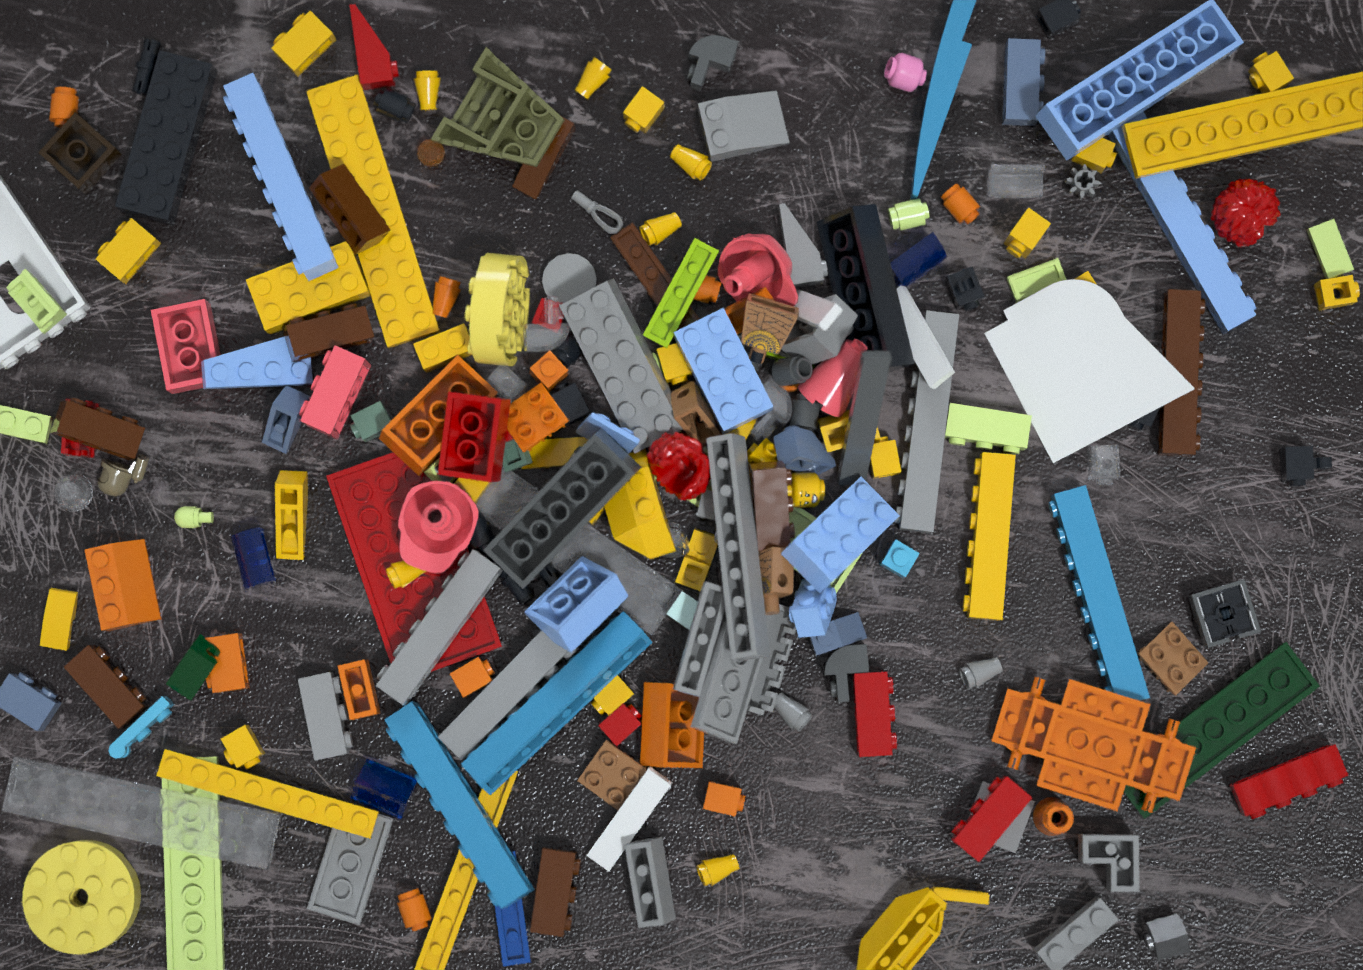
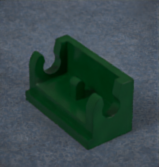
M200 634L166 685L191 701L218 662L206 651L218 657L221 653L220 650L205 640L204 636Z

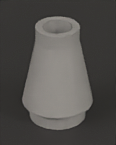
M997 657L965 663L964 667L959 669L961 680L967 689L972 687L977 689L1003 671Z
M782 692L777 696L774 708L791 730L796 729L800 732L813 716L809 712V708L787 697Z

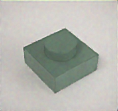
M515 440L505 443L503 457L505 472H511L533 463L529 450L523 453Z

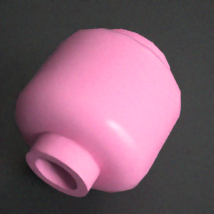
M898 53L895 57H890L884 71V77L887 78L888 84L891 87L907 92L914 91L918 85L922 86L927 75V71L923 70V62L920 58L904 53Z

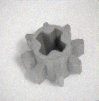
M1086 164L1083 165L1079 172L1077 169L1072 168L1070 172L1074 178H1067L1065 180L1066 184H1071L1068 194H1078L1079 200H1082L1086 193L1093 197L1095 192L1092 187L1100 185V181L1095 180L1094 177L1097 170L1092 172L1087 170ZM1080 177H1083L1084 182L1088 183L1085 188L1081 187L1080 182H1077Z

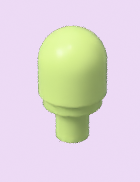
M183 506L175 512L174 519L181 528L201 527L202 523H213L214 514L213 512H202V509L197 508V506Z

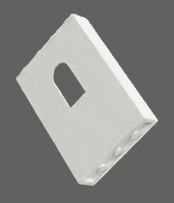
M1 175L0 266L10 261L19 275L24 269H27L68 314L47 333L43 334L26 313H13L0 296V369H8L14 366L19 361L18 357L27 352L29 354L40 348L42 345L40 342L47 337L53 338L64 331L63 327L69 322L75 323L87 315L86 311L91 307Z

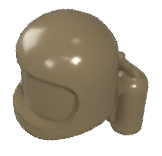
M138 454L137 459L135 458L130 466L103 458L101 461L103 469L97 481L99 489L109 496L122 495L126 492L131 478L134 480V483H138L143 479L149 457Z

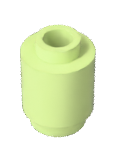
M918 198L894 204V207L888 208L892 230L899 228L901 231L925 225V219L929 218L926 202L921 203V200Z

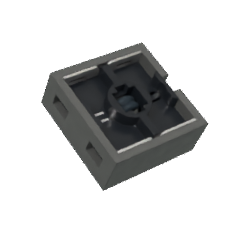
M1245 579L1188 596L1204 648L1230 642L1229 637L1232 636L1235 639H1240L1261 632Z

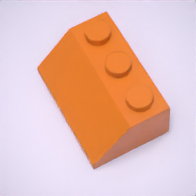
M145 539L117 542L84 549L101 631H113L162 619Z
M644 682L640 765L703 768L704 732L691 727L699 697L673 690V683Z

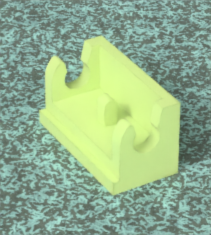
M24 269L6 287L9 295L18 303L43 334L47 333L68 315L27 269Z

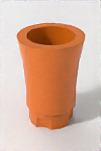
M1048 797L1041 800L1033 811V821L1036 828L1048 836L1060 835L1068 831L1073 824L1074 818L1071 809L1063 800L1056 797ZM1054 812L1060 815V819L1056 823L1051 821V816Z

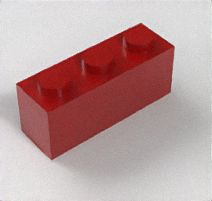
M887 672L852 674L857 756L893 755L892 749H897L896 732L891 733V722L895 721L894 705H889V694L894 692L893 678L888 677Z
M997 776L988 786L987 790L990 793L985 799H977L969 809L972 813L966 821L961 819L951 831L954 834L951 840L977 862L982 860L1032 799L1028 793L1007 776H1003L1001 779Z

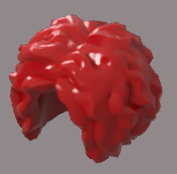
M1238 179L1230 182L1226 190L1221 191L1220 196L1215 198L1210 219L1214 221L1215 230L1218 231L1217 235L1226 239L1227 242L1232 241L1237 247H1246L1256 244L1257 240L1261 239L1264 235V226H1273L1277 222V217L1281 215L1278 209L1280 201L1275 195L1276 189L1264 185L1263 181Z
M665 432L659 439L650 445V452L646 454L651 474L657 475L656 480L660 481L662 487H665V492L675 494L680 500H691L699 494L705 493L706 487L710 483L711 474L709 457L702 453L700 441L678 432H674V434Z

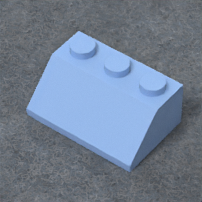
M581 556L525 611V614L555 644L572 653L629 595L615 573Z

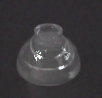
M72 473L64 475L58 480L54 488L56 502L67 511L84 509L90 503L93 496V488L90 481L81 474Z
M669 522L676 552L663 555V557H683L689 553V540L681 530L680 524Z

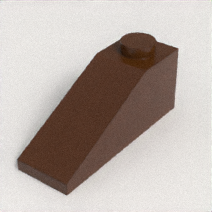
M564 117L562 118L565 121L538 166L534 167L523 164L512 186L514 189L537 200L575 132L574 123Z

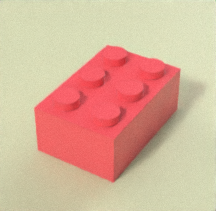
M206 299L151 310L166 390L171 394L203 388L201 361L220 355L211 304Z
M335 345L332 351H327L322 362L325 368L321 376L317 375L311 386V390L314 392L309 401H304L299 415L302 416L300 421L306 426L338 440L371 368V364L365 358Z

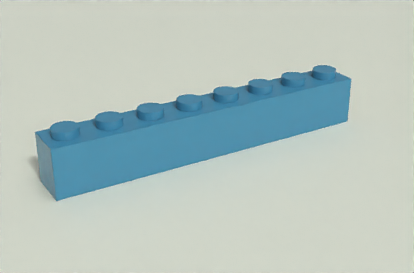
M1084 485L1053 494L1051 496L1052 501L1048 502L1052 517H1057L1060 526L1056 528L1060 544L1065 543L1068 553L1064 555L1068 570H1073L1075 580L1072 581L1076 597L1081 596L1084 607L1080 608L1084 623H1089L1091 629L1088 639L1092 650L1097 649L1100 659L1096 661L1097 669L1100 676H1105L1107 687H1104V690L1139 701L1150 698L1087 487Z
M623 611L619 616L614 617L602 632L594 636L584 649L571 657L567 665L558 673L552 675L538 692L532 694L518 711L512 713L499 729L492 732L482 745L469 753L461 765L491 795L609 682L637 658L652 641Z
M411 701L384 719L388 725L386 731L389 737L394 742L398 741L403 749L400 751L402 758L408 765L412 764L417 773L414 776L422 788L426 787L431 794L429 798L431 805L437 812H442L446 819L443 822L446 829L451 835L455 834L460 841L458 845L459 850L466 859L470 858L473 862L475 876L481 883L485 882L490 891L487 894L496 907L499 905L501 909L508 908L535 890L448 749L438 738V733L420 704Z

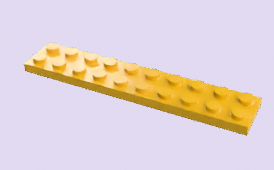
M1363 72L1126 123L1122 126V131L1135 179L1363 129Z
M355 75L306 91L330 168L333 169L345 164L390 228V232L379 244L358 253L387 347L391 348L440 332L435 314H432L433 307L363 88L360 85L359 76Z

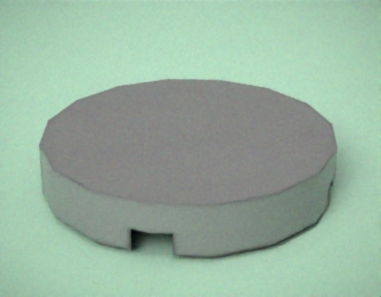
M570 253L559 255L551 260L543 272L542 279L545 294L552 302L559 305L596 287L597 281L594 268L589 261L578 254Z

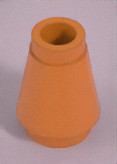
M443 276L439 277L438 282H435L432 314L448 318V314L461 291L459 288L460 281Z

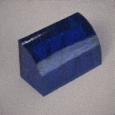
M932 232L890 263L894 280L899 286L902 285L907 288L946 260L947 255L934 232Z
M257 527L231 536L244 590L277 582L263 529Z
M367 758L354 783L350 799L402 819L415 790L417 780L414 777Z

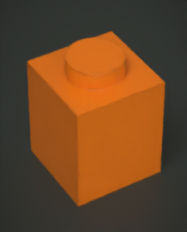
M550 350L529 368L530 375L538 384L542 382L548 392H551L568 376V369Z
M477 657L450 673L463 698L489 685L493 681L491 676L495 674L487 659L482 661L481 657Z
M709 781L703 809L736 816L737 811L742 812L746 795L741 794V788Z

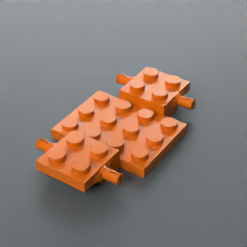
M1034 676L1030 692L1007 689L992 742L1004 745L1012 751L1007 765L1009 768H1012L1014 758H1016L1013 769L1018 770L1022 754H1031L1043 758L1044 762L1036 786L1118 811L1125 785L1141 789L1146 793L1141 808L1146 811L1150 801L1148 812L1153 813L1157 797H1168L1180 801L1196 747L1184 744L1175 738L1180 724L1179 721L1175 720L1173 730L1171 731L1174 720L1168 719L1165 734H1153L1143 731L1150 707L1149 703L1072 679L1068 681L1061 705L1047 701L1041 696L1046 681L1042 678L1037 689L1039 678Z

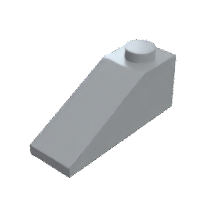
M785 203L779 204L778 210L784 250L792 260L791 279L795 288L823 284L824 277L828 276L826 260H821L819 251Z

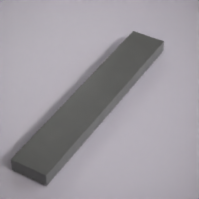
M862 351L837 475L838 485H852L860 477L865 481L867 479L892 358L890 351Z

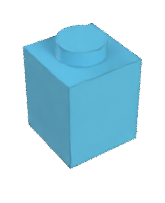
M895 539L880 565L904 579L920 553Z

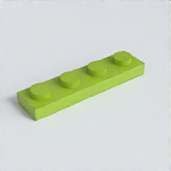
M694 238L644 331V337L668 348L674 337V332L677 331L719 253L717 249Z

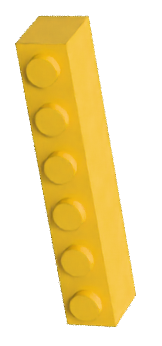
M982 452L980 457L975 458L974 475H978L977 486L973 485L971 502H976L975 513L970 514L969 529H973L974 532L973 540H968L967 557H971V568L966 567L965 584H969V594L963 597V611L967 612V618L1003 620L1016 455Z

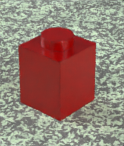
M623 703L598 726L618 746L642 724L638 720L642 715L632 704L627 707Z

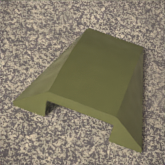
M486 47L472 69L477 78L452 120L444 117L430 140L537 167L565 120Z

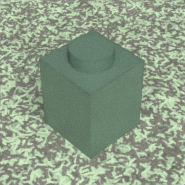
M379 401L350 415L353 423L349 425L356 439L361 437L364 442H368L380 436L382 429L391 419L384 404Z

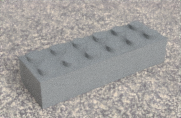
M614 278L559 305L620 426L631 430L635 437L640 439L638 445L633 449L634 454L652 445L665 432L674 434V432L683 430L673 416L670 395L672 392Z

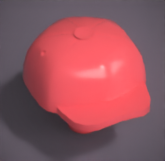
M748 233L733 238L727 244L720 256L718 277L724 285L726 292L736 302L747 297L749 293L752 294L764 287L767 288L773 299L777 302L790 306H795L798 302V294L791 279L792 260L776 239L767 234Z
M435 480L414 486L407 494L398 522L401 531L399 550L401 558L407 564L427 572L442 573L452 565L459 552L466 549L470 543L478 520V509L466 491L460 489L461 487L457 486V484Z

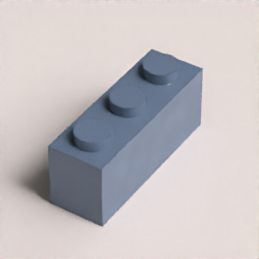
M1008 38L1005 44L1002 125L1035 126L1038 122L1035 116L1044 107L1043 102H1039V91L1044 90V75H1040V65H1044L1045 48H1041V40Z

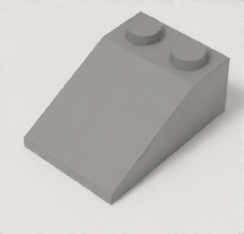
M777 91L723 97L698 103L699 118L711 162L789 144Z

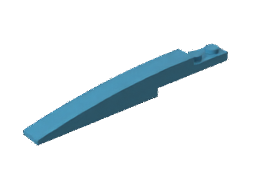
M953 0L946 20L925 100L917 143L910 200L917 199L972 46V44L964 42L962 39L976 0Z

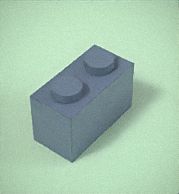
M22 672L18 675L9 673L0 687V708L34 730L44 731L62 704L55 699L57 694L46 687H42L40 690L32 684L34 680Z

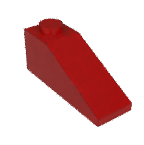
M351 4L350 12L360 85L363 90L396 86L395 77H399L397 61H392L389 52L357 6Z

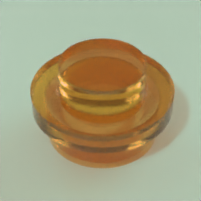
M428 139L420 144L417 154L422 164L434 167L443 161L445 150L442 144Z

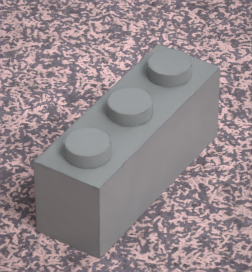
M327 672L298 679L314 761L349 754V748L353 747L351 732L345 729L344 720H348L345 704H340L338 693H342L339 676L335 677L334 672Z
M662 837L640 839L625 844L638 928L665 925L675 920L676 916Z
M1095 896L1038 944L1033 951L1049 970H1061L1119 919L1101 898Z

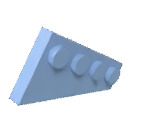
M285 337L201 361L203 389L300 386L313 383L311 358L292 362Z

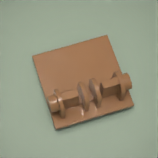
M1170 622L1147 646H1144L1137 652L1140 656L1139 660L1143 661L1148 668H1151L1149 672L1151 674L1154 672L1157 675L1155 679H1160V682L1167 688L1166 691H1171L1174 696L1209 663L1173 622Z
M606 740L577 781L619 811L646 773L647 768H644L633 760V757H629L626 752L624 753L614 746V743Z

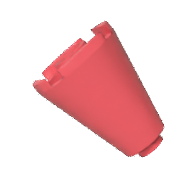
M858 339L853 341L846 340L836 357L820 362L813 369L811 377L806 382L798 385L801 394L812 404L817 401L823 405L820 410L825 413L841 417L846 412L854 393L861 353L868 349L867 346Z

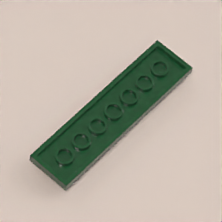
M1283 642L1179 721L1180 724L1175 738L1184 744L1196 747L1184 789L1320 687L1287 642ZM1125 785L1123 794L1142 819L1151 815L1152 813L1148 812L1150 801L1146 811L1141 809L1146 793L1141 789ZM1157 797L1153 812L1172 798Z

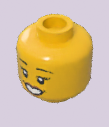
M795 472L791 474L792 485L787 486L788 496H792L793 507H817L819 502L823 501L825 497L824 480L820 479L815 472Z

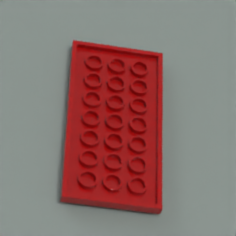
M394 452L326 476L390 663L394 661L393 653L400 643L406 644L412 636L409 631L418 619L422 621L428 612L425 609L434 597L438 599L444 591L441 588L444 581L450 574L454 576L460 568L457 565L459 560L466 552L470 553L467 546L466 549L459 552L457 558L445 572L436 574L426 571L404 588H393L385 569L391 567V563L404 561L399 550L401 531L398 526L404 501L412 487L432 481L424 472L418 476ZM486 597L482 599L431 672L503 647Z

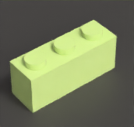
M950 403L948 405L945 439H949V444L965 446V442L976 443V448L992 450L993 446L1003 447V452L1019 454L1020 450L1024 451L1027 449L1032 415Z

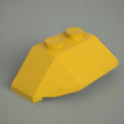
M645 448L635 454L634 452L629 453L642 468L604 507L614 540L651 560L676 552V548L655 476L651 474L650 464L647 462L646 454L648 452Z
M928 887L896 897L861 939L857 970H911L940 935L947 903Z

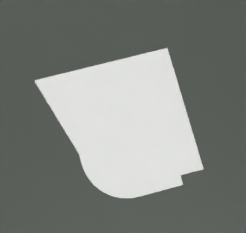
M1076 279L1063 280L1043 288L1003 310L1008 321L985 333L1027 415H1032L1031 422L1053 463L1194 390V387L1124 317L1113 297L1100 286L1088 281Z

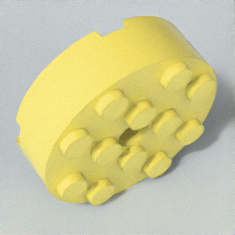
M487 253L480 258L476 277H471L469 292L472 294L471 305L466 307L465 319L470 322L468 353L473 355L477 363L514 366L517 362V356L514 355L517 351H522L530 304V288H525L529 270L523 256Z
M78 840L64 843L43 854L29 871L23 888V909L30 928L43 943L63 953L87 954L113 944L130 929L140 907V882L135 869L124 857V854L113 846L95 840ZM80 889H84L88 894L86 904L78 900L77 893Z

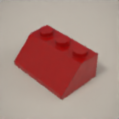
M448 392L438 475L484 482H499L501 480L511 399Z

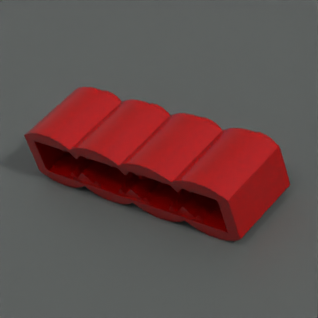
M1329 744L1229 784L1241 815L1250 816L1251 819H1255L1265 815V809L1273 805L1276 806V809L1292 804L1291 798L1301 795L1303 799L1317 794L1316 788L1327 785V788L1343 783L1342 778L1348 776L1336 744Z

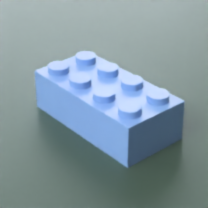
M724 308L674 332V339L723 435L773 410L774 406Z
M860 477L781 554L821 593L899 515Z

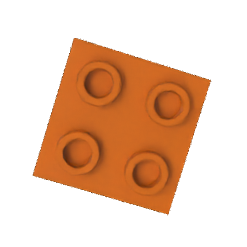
M541 382L510 404L507 430L524 453L527 450L529 452L532 451L531 448L540 443L541 440L545 442L544 438L547 436L552 437L551 433L556 432L561 427L565 428V424L569 420Z

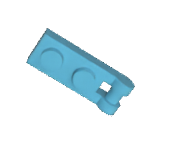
M162 696L110 745V756L116 759L126 758L131 752L130 746L135 741L142 742L151 734L152 731L149 728L157 721L162 723L172 714L170 708L175 705L168 696Z

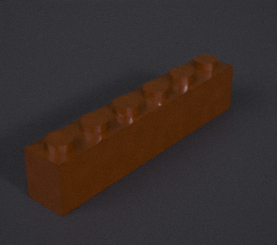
M1168 289L1164 292L1161 354L1194 387V390L1159 408V456L1192 457L1200 449L1201 438L1200 434H1196L1197 423L1201 422V407H1197V399L1202 394V380H1198V370L1203 367V353L1199 352V342H1203L1204 326L1200 325V315H1204L1205 299L1201 298V291Z

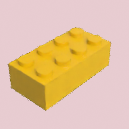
M346 241L330 247L339 268L308 281L304 273L299 275L293 262L246 279L264 330L269 335L284 330L285 326L289 325L288 321L299 317H304L305 320L313 319L317 313L333 311L371 296L358 259Z

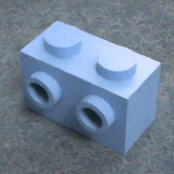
M802 579L798 591H795L793 605L789 607V618L792 623H795L799 638L826 635L837 600L836 590L830 584L819 593L806 579Z

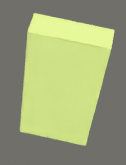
M1334 219L1307 229L1326 279L1354 270Z
M1058 258L1006 278L1016 303L1053 283L1067 280Z

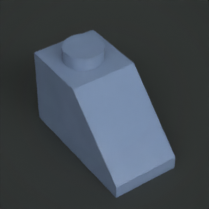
M286 385L272 403L262 443L287 454L302 423L300 421L302 416L299 415L300 409L304 401H309L311 396Z
M792 425L784 428L783 432L773 437L778 461H783L786 469L797 472H815L819 475L836 466L835 460L827 453L825 447L810 430Z
M857 612L830 621L826 635L809 637L814 654L817 656L866 639L867 635Z

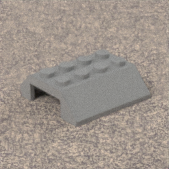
M703 582L673 690L700 697L722 622L727 621L722 586ZM780 604L779 614L766 615L770 657L762 659L747 709L749 712L764 715L765 710L769 712L774 710L778 694L770 692V686L780 688L786 667L777 665L778 659L788 661L793 640L784 638L785 633L792 635L796 633L795 623H792L789 618V607Z

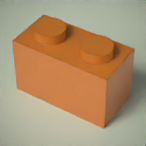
M235 633L205 638V640L216 646L221 652L216 657L211 652L206 651L218 661L206 678L207 687L212 688V693L250 688L242 634Z
M364 659L339 665L338 670L350 720L381 714L369 660Z

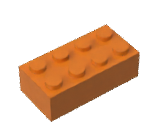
M459 355L381 431L379 439L418 476L440 456L448 392L497 396L498 392Z

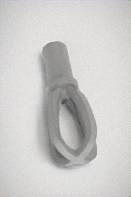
M579 190L575 191L571 199L586 209V212L591 214L594 220L606 232L616 234L620 231L623 221L617 213L590 200ZM595 210L602 211L617 221V226H608L599 218Z

